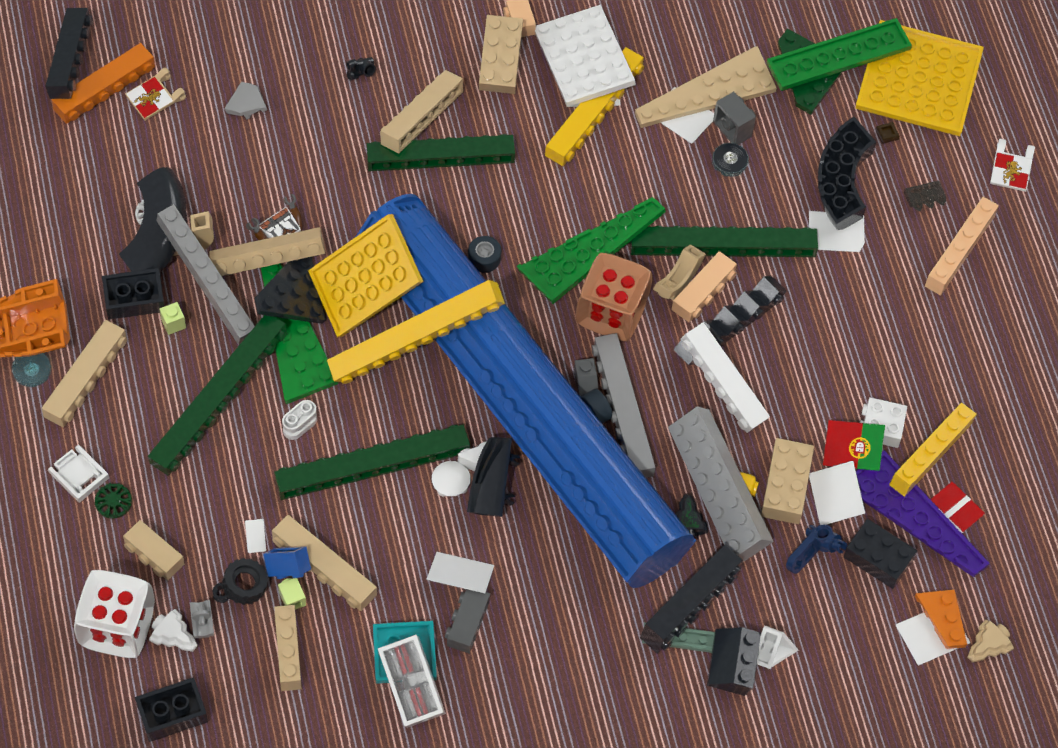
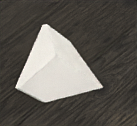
M764 625L760 636L757 664L771 669V667L797 652L798 648L784 632Z

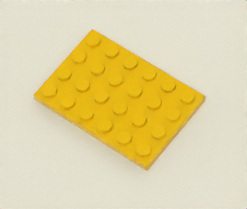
M393 214L386 215L308 270L337 337L346 335L423 282Z

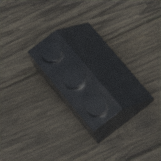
M159 268L102 276L108 320L160 313L159 309L165 307Z
M743 627L716 629L707 686L743 696L749 693L754 685L761 632Z

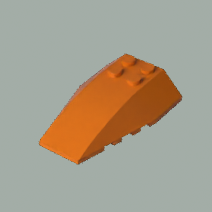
M57 279L23 287L14 291L15 293L8 297L0 298V357L33 356L67 346L70 340L67 307Z

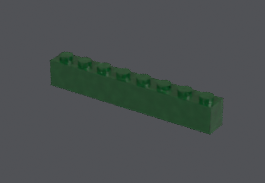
M507 134L498 136L483 135L481 137L465 136L463 138L447 137L445 139H413L400 153L381 145V142L366 143L368 172L515 163L514 137Z

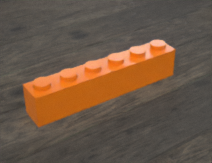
M139 43L78 82L71 99H52L53 110L66 124L76 120L81 114L93 109L95 105L106 101L109 96L121 91L125 86L135 82L145 73L151 72L155 68L153 55Z

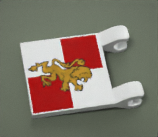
M999 139L990 184L1026 192L1035 146L1028 145L1024 157L1005 153L1006 140Z

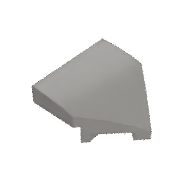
M246 82L240 83L224 108L227 114L244 115L246 119H250L252 114L260 110L262 112L268 110L259 88Z

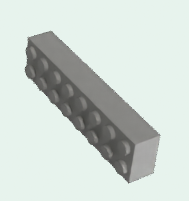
M695 407L670 425L668 429L724 545L730 548L744 562L774 542L710 410Z

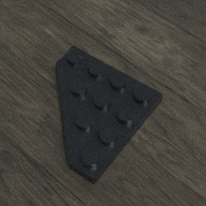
M312 257L289 261L254 298L258 315L319 324L326 321L322 301L308 270L314 267Z

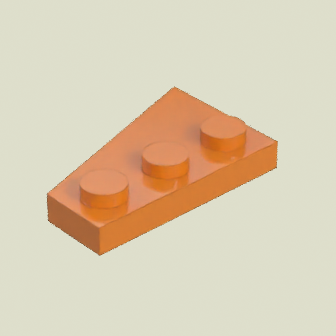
M955 590L916 593L914 597L922 605L926 617H929L935 627L934 630L945 648L966 647L967 641Z

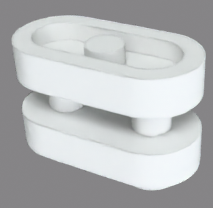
M303 400L283 416V434L286 438L290 440L298 439L316 424V405L310 400Z

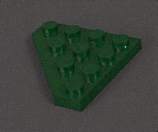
M787 28L778 40L777 45L781 54L815 43ZM844 71L792 87L791 92H793L796 107L812 115Z

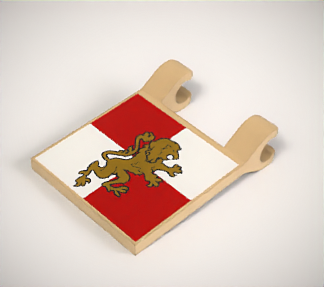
M167 68L161 69L154 77L125 93L144 121L175 102L183 101L186 98L185 91L182 88H178L171 95L161 83L171 78Z

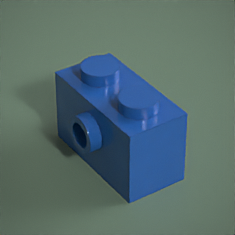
M307 546L274 548L263 554L268 577L276 576L277 579H283L292 576V578H300L304 576L305 572L311 570Z

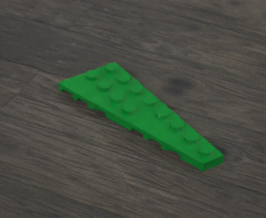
M651 197L634 206L632 210L624 214L620 213L616 215V218L608 222L604 221L600 223V226L592 230L588 229L566 240V243L556 248L552 247L548 249V252L538 257L534 256L531 258L532 260L522 265H517V270L554 304L587 277L599 253L614 255L662 216L666 210L654 197Z

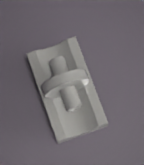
M210 600L198 603L191 602L190 610L194 638L201 639L214 636Z

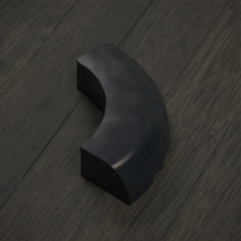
M855 116L841 125L836 133L830 137L822 152L818 166L820 199L829 220L837 230H843L863 219L866 209L855 188V172L861 163L873 154L876 141Z
M169 167L158 168L137 182L144 200L143 220L134 239L119 253L131 272L159 268L161 276L163 274L162 270L168 263L171 264L173 260L172 257L176 250L157 222V214L174 204L187 223V202L183 187L174 171Z

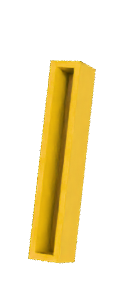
M961 402L899 468L889 485L905 497L971 426L977 414Z

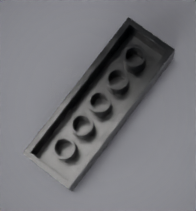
M724 545L645 624L640 639L657 654L662 649L666 651L672 645L674 637L679 638L685 632L687 624L690 623L692 625L698 619L700 611H706L712 604L713 598H719L725 591L726 585H732L736 581L737 575L741 571L740 565L743 560Z

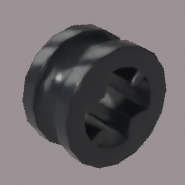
M218 583L213 587V598L219 603H225L229 600L228 595L218 596V590L222 589L223 591L224 589L222 588V583Z

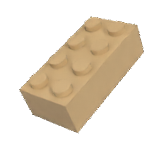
M487 15L479 90L515 94L523 18Z
M776 438L761 517L794 524L800 523L812 462L813 445Z

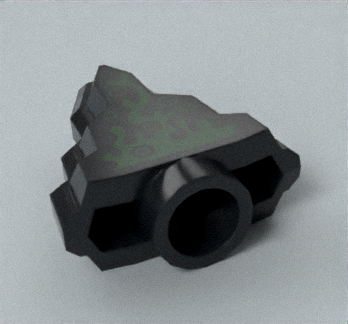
M684 494L679 502V510L675 515L696 539V536L708 533L707 523L703 521L702 514L696 510V502L691 494Z

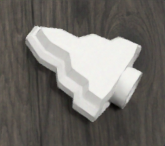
M174 609L166 617L161 614L153 622L152 628L154 631L149 641L156 645L164 644L167 647L177 646L185 651L193 652L196 649V641L193 635L187 632V624L182 621V615Z

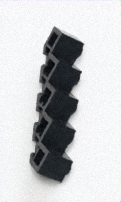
M764 276L753 290L744 291L733 305L724 306L713 320L704 321V324L722 347L735 335L740 334L752 322L760 319L772 307L780 304L787 290L774 277ZM680 341L673 350L688 365H694L693 356L684 349L682 341Z

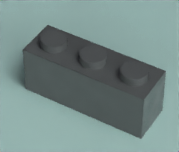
M468 589L465 592H461L458 601L460 603L459 610H454L452 616L453 625L447 628L445 634L448 647L470 654L490 602V593H481Z

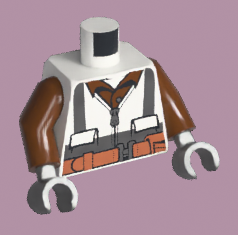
M290 194L292 198L291 203L287 201L286 196L283 198V202L289 205V209L287 207L283 208L261 224H259L258 219L252 218L251 221L254 223V227L249 222L246 223V228L254 231L253 234L257 240L303 230L301 214L298 207L294 205L296 202L294 194Z

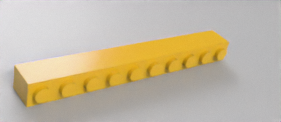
M487 280L328 359L327 362L333 380L342 384L350 383L354 377L364 376L373 368L383 367L385 362L397 360L405 352H413L422 344L432 343L433 339L438 336L448 335L450 330L454 328H462L471 320L481 319L483 314L487 312L497 311L499 306L505 304L498 283Z

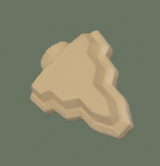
M985 620L979 626L980 631L975 636L976 643L971 646L967 658L971 662L984 660L988 656L996 657L1001 653L1006 655L1012 651L1014 647L1009 640L1010 633L1007 628L1002 624L996 626L991 621Z

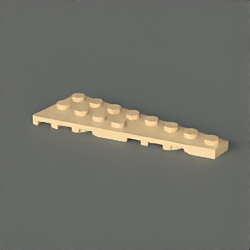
M758 46L635 109V115L640 127L643 128L714 109L716 101L733 91L743 100H748L774 93L777 88Z

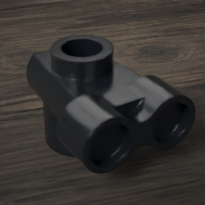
M372 57L346 61L347 78L349 81L358 79L360 75L370 77L376 71Z

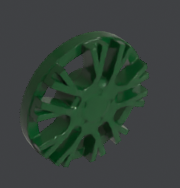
M120 483L106 484V486L98 489L95 496L96 510L102 516L110 519L124 516L132 505L130 491ZM111 488H117V490L113 492ZM101 494H104L105 497H104V498H100V495H101ZM126 494L128 495V498H127V499H122V498H121L122 496H124V495H126ZM107 506V510L103 512L101 509ZM119 507L123 509V511L120 513H118L116 510Z

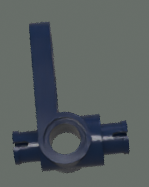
M823 524L817 527L810 525L805 532L807 538L790 555L786 563V569L797 574L818 551L831 553L837 551L842 554L843 550H846L847 543L842 541L841 536L833 532L829 525Z

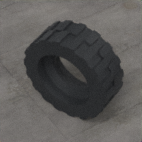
M241 558L240 560H234L226 568L222 579V588H224L225 595L227 594L230 600L232 599L235 603H241L242 605L253 604V602L259 601L267 587V571L264 570V567L259 562H255L252 559ZM241 573L250 574L255 580L253 588L249 590L239 588L235 582L237 575Z

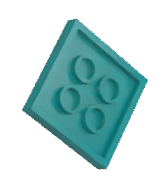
M433 621L373 624L376 684L389 683L378 648L414 635L419 636L433 679L437 680Z

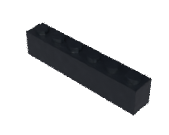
M66 8L45 85L50 99H71L73 91L76 90V78L79 77V67L83 63V52L86 51V41L90 36L89 29L93 25V17L89 14L88 8Z

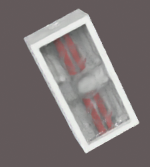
M414 635L378 648L405 727L408 728L446 714L419 636Z

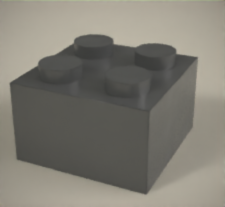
M733 91L716 101L713 123L726 138L736 145L751 138L756 115L752 109L745 105L744 100Z

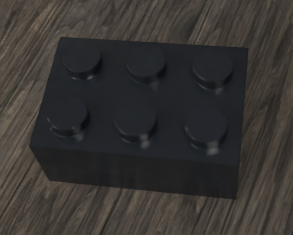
M867 519L846 547L843 557L894 589L914 561L918 550Z
M194 677L135 697L149 742L208 723L207 713Z

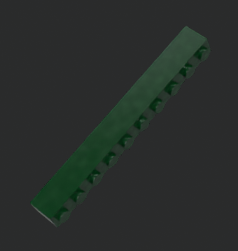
M716 226L647 227L630 241V255L680 256L684 248L692 245L704 252L705 256H715L720 251L725 256L816 257L818 251L817 229L809 227L801 229L791 227L737 228L732 226L719 228Z
M264 315L150 452L148 460L152 466L167 476L178 469L180 461L191 453L192 447L196 442L198 443L202 440L204 432L208 427L211 428L215 424L216 418L220 413L225 412L231 399H235L238 396L240 388L251 380L255 370L261 368L263 360L274 352L277 343L284 340L287 335L284 322L272 316Z
M464 424L459 426L452 425L447 429H436L423 435L415 434L407 439H396L391 443H380L367 449L359 448L347 454L339 453L331 458H319L314 462H303L290 468L283 467L278 471H274L275 482L280 500H285L457 457L458 453L462 450L470 448V443Z

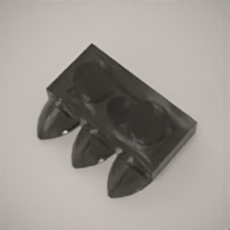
M939 180L904 189V195L910 208L913 207L919 212L922 210L923 204L931 209L935 201L940 205H945L946 195Z

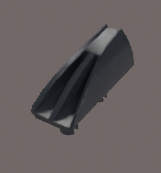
M491 437L484 445L474 471L467 507L468 513L503 517L504 504L509 506L514 504L508 498L515 497L513 493H506L509 465L517 467L520 464L513 461V459L520 458L518 454H511L512 438Z

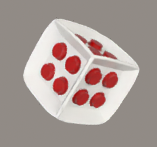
M92 570L85 582L75 615L74 632L78 643L93 651L126 658H137L144 646L153 615L155 598L151 584L129 575L104 570Z

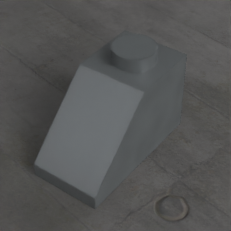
M594 358L575 360L573 372L578 395L581 397L593 389L598 390Z

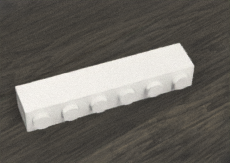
M704 322L681 338L684 349L691 353L694 363L703 370L704 377L715 387L717 396L724 400L727 410L734 414L742 430L748 433L770 417Z

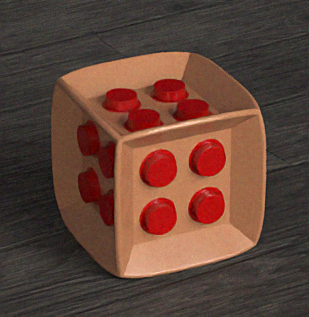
M599 253L588 272L577 302V323L588 330L604 336L617 333L620 341H629L640 321L650 293L652 283L651 271L627 259L612 254Z

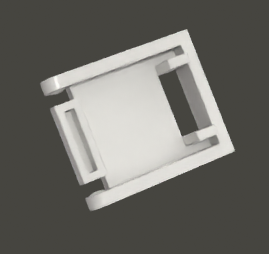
M77 445L75 449L79 453L78 456L71 449L54 463L58 472L52 467L48 468V471L80 503L107 481L109 475L80 445ZM95 477L96 480L83 490L82 486Z

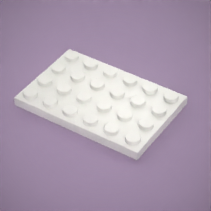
M601 5L536 26L535 35L567 107L636 85L633 74Z

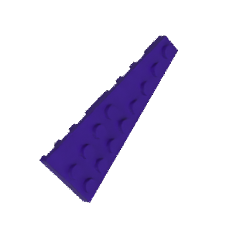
M885 450L881 455L879 471L858 469L856 471L863 502L972 577H975L988 567L989 562L917 485L905 497L889 485L900 466Z

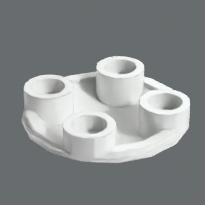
M446 461L434 469L432 483L440 496H457L467 492L470 484V473L463 464L456 461Z

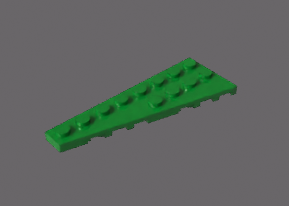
M280 263L261 267L264 287L281 270L282 266ZM276 317L286 324L287 335L284 340L279 341L275 346L286 405L337 385L338 382L333 380L327 362L328 359L310 323Z

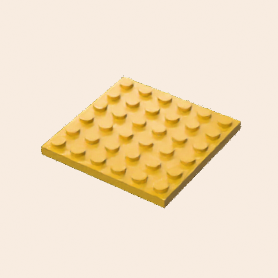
M902 26L912 44L911 50L867 64L855 109L961 136L984 47Z

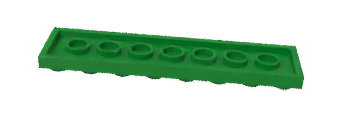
M895 18L768 58L766 63L780 90L783 91L911 50L912 44L898 19Z

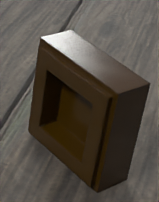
M893 122L876 126L875 130L882 144L899 140L900 136Z

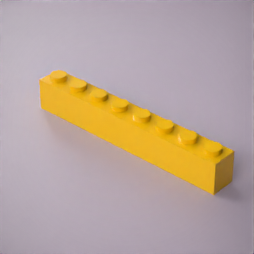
M625 47L622 53L633 77L637 74L640 75L644 69V57ZM626 88L580 103L546 145L545 156L561 166H564L567 161L570 162L575 155V151L582 148L586 137H590L595 130V126L602 123L606 112H610L613 109L615 101L621 99Z

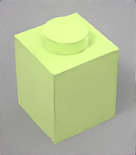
M178 302L159 309L162 323L168 335L186 328L185 317Z
M288 578L278 584L279 594L284 606L295 605V610L306 606V597L297 578Z

